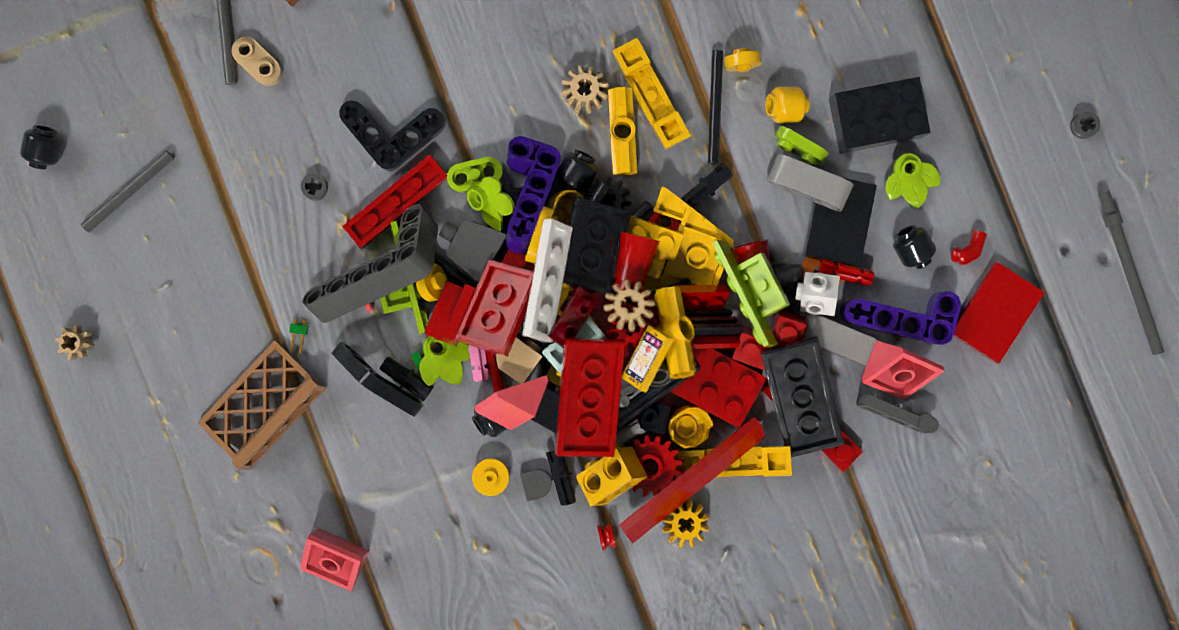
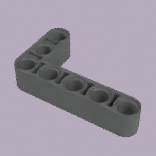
M420 204L412 205L401 217L397 247L314 286L304 295L302 303L322 323H326L425 278L434 266L438 224Z

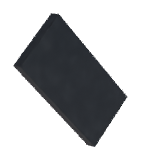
M815 336L760 350L784 446H791V458L844 445L818 337Z

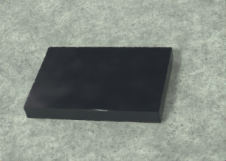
M844 178L853 183L854 186L842 212L814 202L803 257L817 260L826 259L834 261L835 264L839 262L861 267L877 185Z
M574 197L568 226L572 227L562 284L576 288L580 286L586 291L604 296L607 293L612 294L620 249V232L627 233L631 212L582 197Z

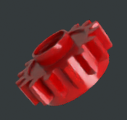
M651 434L645 435L644 442L639 437L634 440L635 446H627L633 447L647 475V478L633 486L632 489L633 492L640 488L643 489V497L648 496L651 491L653 496L657 495L672 483L676 476L684 473V471L679 469V465L684 463V459H679L677 455L681 451L680 448L673 449L671 447L673 441L664 442L663 435H658L653 440ZM648 459H654L658 463V472L649 470L647 466Z

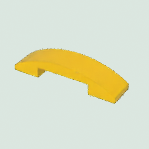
M638 38L612 50L629 88H632L638 105L665 150L691 137L678 111H675L652 69L651 62Z
M754 446L717 477L793 475L791 446ZM714 448L680 451L677 455L679 459H684V463L679 465V469L684 472L687 471Z

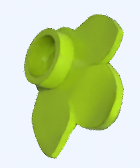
M904 153L895 160L893 165L894 172L886 180L885 191L889 200L896 199L902 195L908 204L919 208L927 198V187L940 185V175L932 164L921 162L915 154ZM911 163L912 169L910 172L906 173L905 166L906 164Z
M488 176L483 178L481 183L472 185L467 192L469 205L474 210L481 211L484 221L495 230L502 231L503 216L512 214L515 204L507 193L501 191L500 181L495 177Z
M430 336L427 337L423 343V353L425 356L419 364V371L423 381L430 386L440 377L447 383L460 384L463 377L461 362L470 359L467 344L458 342L457 347ZM434 343L441 346L440 353L433 352L432 345Z

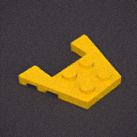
M662 186L653 211L680 220L678 232L684 233L675 262L667 259L660 278L648 275L643 288L653 291L678 283L684 277L690 279L691 285H718L724 267H721L714 256L716 250L712 243L717 240L728 243L731 249L734 240L672 191Z

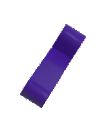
M523 136L511 139L506 159L507 166L511 170L527 176L508 225L506 237L508 249L518 254L528 251L543 206H546L557 177L561 155L557 148ZM520 152L525 154V156H517L514 153ZM546 161L551 163L552 165L547 166L542 164L541 162ZM533 185H540L544 189H535ZM524 209H531V210H533L535 213H533V214H527V213H525L523 210H524ZM520 227L524 228L525 231L522 237H517Z
M953 292L935 293L930 297L924 315L864 299H850L841 305L840 316L844 322L851 325L927 344L944 345L949 343L954 336L961 301L957 294ZM942 297L947 298L950 303L949 309L946 312H943L939 307V301ZM856 306L858 311L868 312L867 316H854L853 313L849 312V309ZM880 311H884L888 315V322L885 326H881L877 322V314ZM909 317L916 324L912 333L907 332L904 327V323ZM937 324L943 330V335L939 340L935 339L932 334L933 327Z

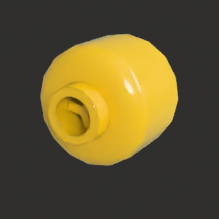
M798 86L775 87L771 94L767 95L765 101L766 113L775 123H799L810 108L809 98Z

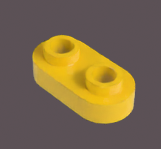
M543 206L525 261L536 264L544 219L558 221V217L554 216V209Z

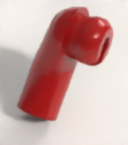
M973 230L969 245L963 249L959 247L954 248L951 252V260L956 263L958 262L959 265H967L977 260L981 256L987 233Z

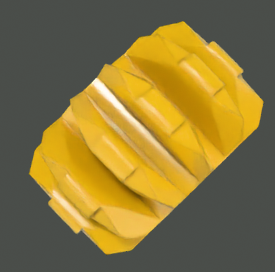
M692 499L687 500L686 507L680 505L677 510L670 513L671 516H667L662 520L665 523H669L662 527L663 533L672 532L668 537V541L672 543L679 537L678 546L680 548H683L685 540H688L690 547H694L695 542L693 538L695 536L700 541L705 539L699 531H709L710 529L707 524L701 523L709 519L708 514H700L703 509L701 504L696 505L692 509ZM681 518L685 520L692 518L690 520L691 527L687 528L684 526L680 529L681 524L679 520Z

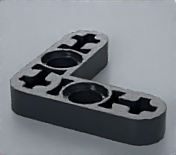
M347 101L343 103L339 110L340 119L373 160L382 169L387 171H394L437 137L446 125L445 118L439 110L428 108L389 138L359 102ZM350 108L353 110L359 108L357 116L363 122L368 118L369 122L359 126L352 118L347 120L349 116L347 111ZM431 115L433 118L438 116V126L436 128L432 126L426 128L424 131L428 136L424 138L415 126L419 124L423 128L428 124L426 119L428 116ZM369 128L376 129L379 135L377 141L371 144L366 143L363 139L364 132ZM408 132H414L418 136V143L414 147H406L403 144V137ZM397 142L406 154L402 156L398 151L393 156L394 163L385 162L383 164L382 161L385 159L383 153L386 151L390 154L397 149L393 144Z
M340 341L331 352L362 386L411 416L415 417L424 406L416 397L379 375L356 351Z

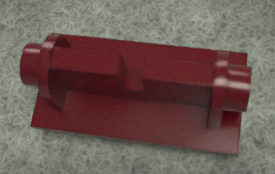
M580 286L568 292L569 295L560 307L563 313L561 316L557 315L555 326L548 335L552 339V343H557L563 349L565 338H575L598 302Z

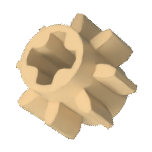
M74 325L73 330L69 327L61 328L63 334L60 338H55L60 347L57 353H68V360H75L77 354L81 358H87L88 354L86 351L90 347H95L90 340V336L93 333L82 332V325Z

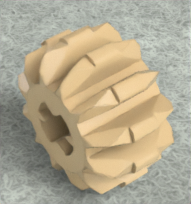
M580 65L578 66V75L574 71L569 70L568 76L571 80H562V85L568 89L561 91V96L564 98L570 97L566 101L568 108L576 103L575 113L577 114L581 112L582 106L586 107L587 114H591L592 104L596 109L600 110L602 105L598 99L607 100L608 95L602 91L608 89L609 85L607 82H600L604 78V74L600 72L593 76L595 70L593 66L589 67L588 73H584V68ZM584 84L585 88L586 85L590 86L589 95L585 96V92L583 95L579 94L581 85Z
M625 280L624 291L621 290L619 285L615 284L613 289L617 296L611 293L606 294V299L614 302V304L605 305L604 311H615V313L608 317V321L613 322L619 317L620 321L617 325L619 330L623 328L626 321L629 322V331H634L635 320L643 328L646 323L641 315L647 318H652L653 316L651 311L644 308L653 307L655 301H644L651 294V291L647 289L640 294L641 282H637L634 290L630 289V281ZM630 298L632 303H637L638 305L637 309L634 307L633 313H627L626 308H621V303L625 304V299Z

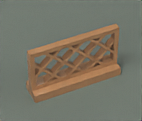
M274 340L201 418L198 424L233 459L231 462L239 470H251L327 387L320 380L315 379L278 341ZM277 350L283 356V368L269 369L270 357ZM298 371L305 380L297 388H289V372ZM283 372V388L269 389V373ZM255 373H263V389H250V378ZM269 392H283V403L279 408L269 409ZM244 393V410H231V398L235 394ZM250 393H263V409H250ZM244 413V430H231V414ZM250 413H263V425L259 429L250 430ZM217 414H225L224 431H216L209 424ZM244 433V445L236 452L231 447V434Z

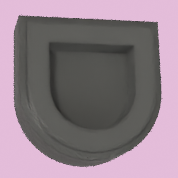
M534 469L520 473L527 502L542 498L549 493L552 481L546 471Z

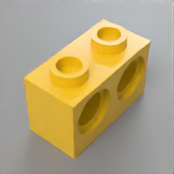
M619 445L615 446L614 457H603L600 460H593L584 466L585 470L576 476L590 507L608 504L647 478L633 447L620 448Z

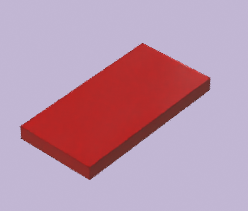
M565 338L555 445L556 456L614 457L625 342L623 340Z

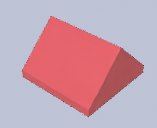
M876 340L862 376V383L905 400L943 373L945 369L944 366L904 348Z
M543 376L498 391L474 406L475 411L505 428L513 430L535 417L547 386L548 378Z
M318 528L309 534L300 570L352 592L370 550Z

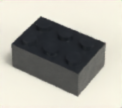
M920 76L838 92L829 98L839 154L920 139L931 133Z

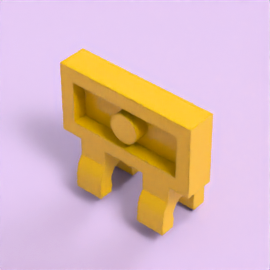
M632 215L630 216L627 233L660 241L648 274L659 279L666 259L675 262L684 233Z

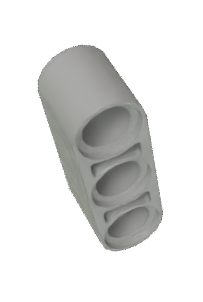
M778 154L767 178V182L780 189L842 212L854 186L853 183L842 177L782 154Z
M810 313L806 314L805 321L807 326L801 339L817 336L821 349L864 367L867 366L876 340L880 341L837 322Z

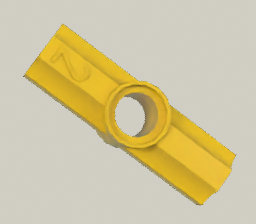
M615 87L608 89L613 175L627 176L637 174L636 128L634 124L632 88ZM624 125L629 128L630 135L627 138H619L614 130L618 126Z
M675 286L663 287L656 290L654 294L660 322L656 329L674 340L666 354L670 378H686L694 375L696 372L690 343L694 338L695 330L691 320L685 316L680 288Z

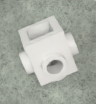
M805 272L804 283L797 284L796 300H801L800 312L834 316L840 276Z

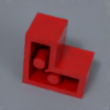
M784 310L777 311L770 326L778 343L774 347L801 340L807 326L804 317ZM743 326L741 334L737 335V338L740 340L739 347L731 349L732 359L765 370L760 350L772 347H764L763 344H759L753 335L752 329Z

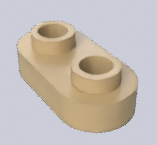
M241 37L234 42L232 46L233 58L257 82L264 86H274L279 83L283 75L281 65L257 41L251 37ZM249 46L250 52L247 55H242V49ZM270 66V72L263 75V67Z

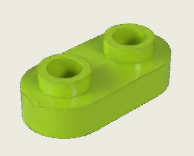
M780 126L774 135V138L778 141L776 145L789 153L792 150L802 155L801 160L811 166L823 165L829 155L825 149L789 128Z
M483 157L455 164L447 173V182L454 191L466 193L472 185L482 182L483 178L486 177L484 175L486 168H493L495 172L492 177L501 181L503 167L493 157ZM460 174L467 176V181L464 184L457 182V177Z

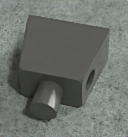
M464 219L459 228L450 222H446L439 233L440 237L451 243L446 251V255L478 282L488 260L499 262L507 248V233L471 220Z

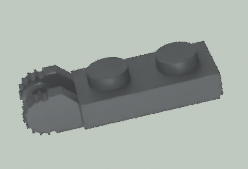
M876 392L859 395L856 404L862 409L923 434L938 431L939 421L927 413L913 414L911 413L913 410L911 407L901 403H896V405L885 402L886 397Z

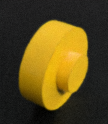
M750 48L736 49L733 51V54L724 58L725 70L745 72L761 66V52L750 51Z
M434 263L432 271L425 278L416 282L419 294L426 301H437L445 283L448 282V278L442 267Z
M496 458L482 460L476 465L472 473L474 487L479 493L486 496H495L503 492L510 479L507 466Z

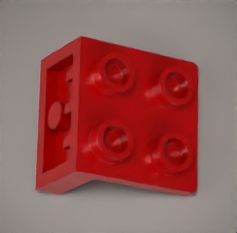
M725 285L676 286L680 288L684 310L723 309L730 294ZM736 335L694 336L690 343L691 348L697 350L738 348L740 340Z

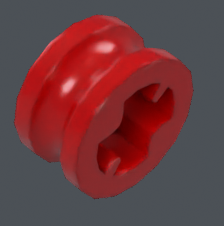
M611 522L607 523L606 527L597 525L602 550H606L608 546L617 548Z

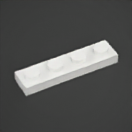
M544 219L523 330L524 336L542 342H552L548 335L556 322L572 227L554 219Z

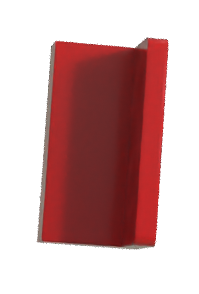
M446 282L425 329V334L457 347L459 341L455 339V336L476 288L467 284L463 288Z

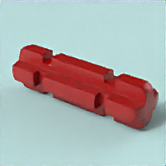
M826 259L820 261L818 273L840 276V280L853 283L858 281V284L865 286L872 285L875 275L872 270H860V267L839 262L835 264L834 261Z

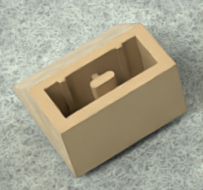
M516 336L508 357L496 353L498 368L518 383H525L544 357L540 353L542 348L530 338L524 341Z

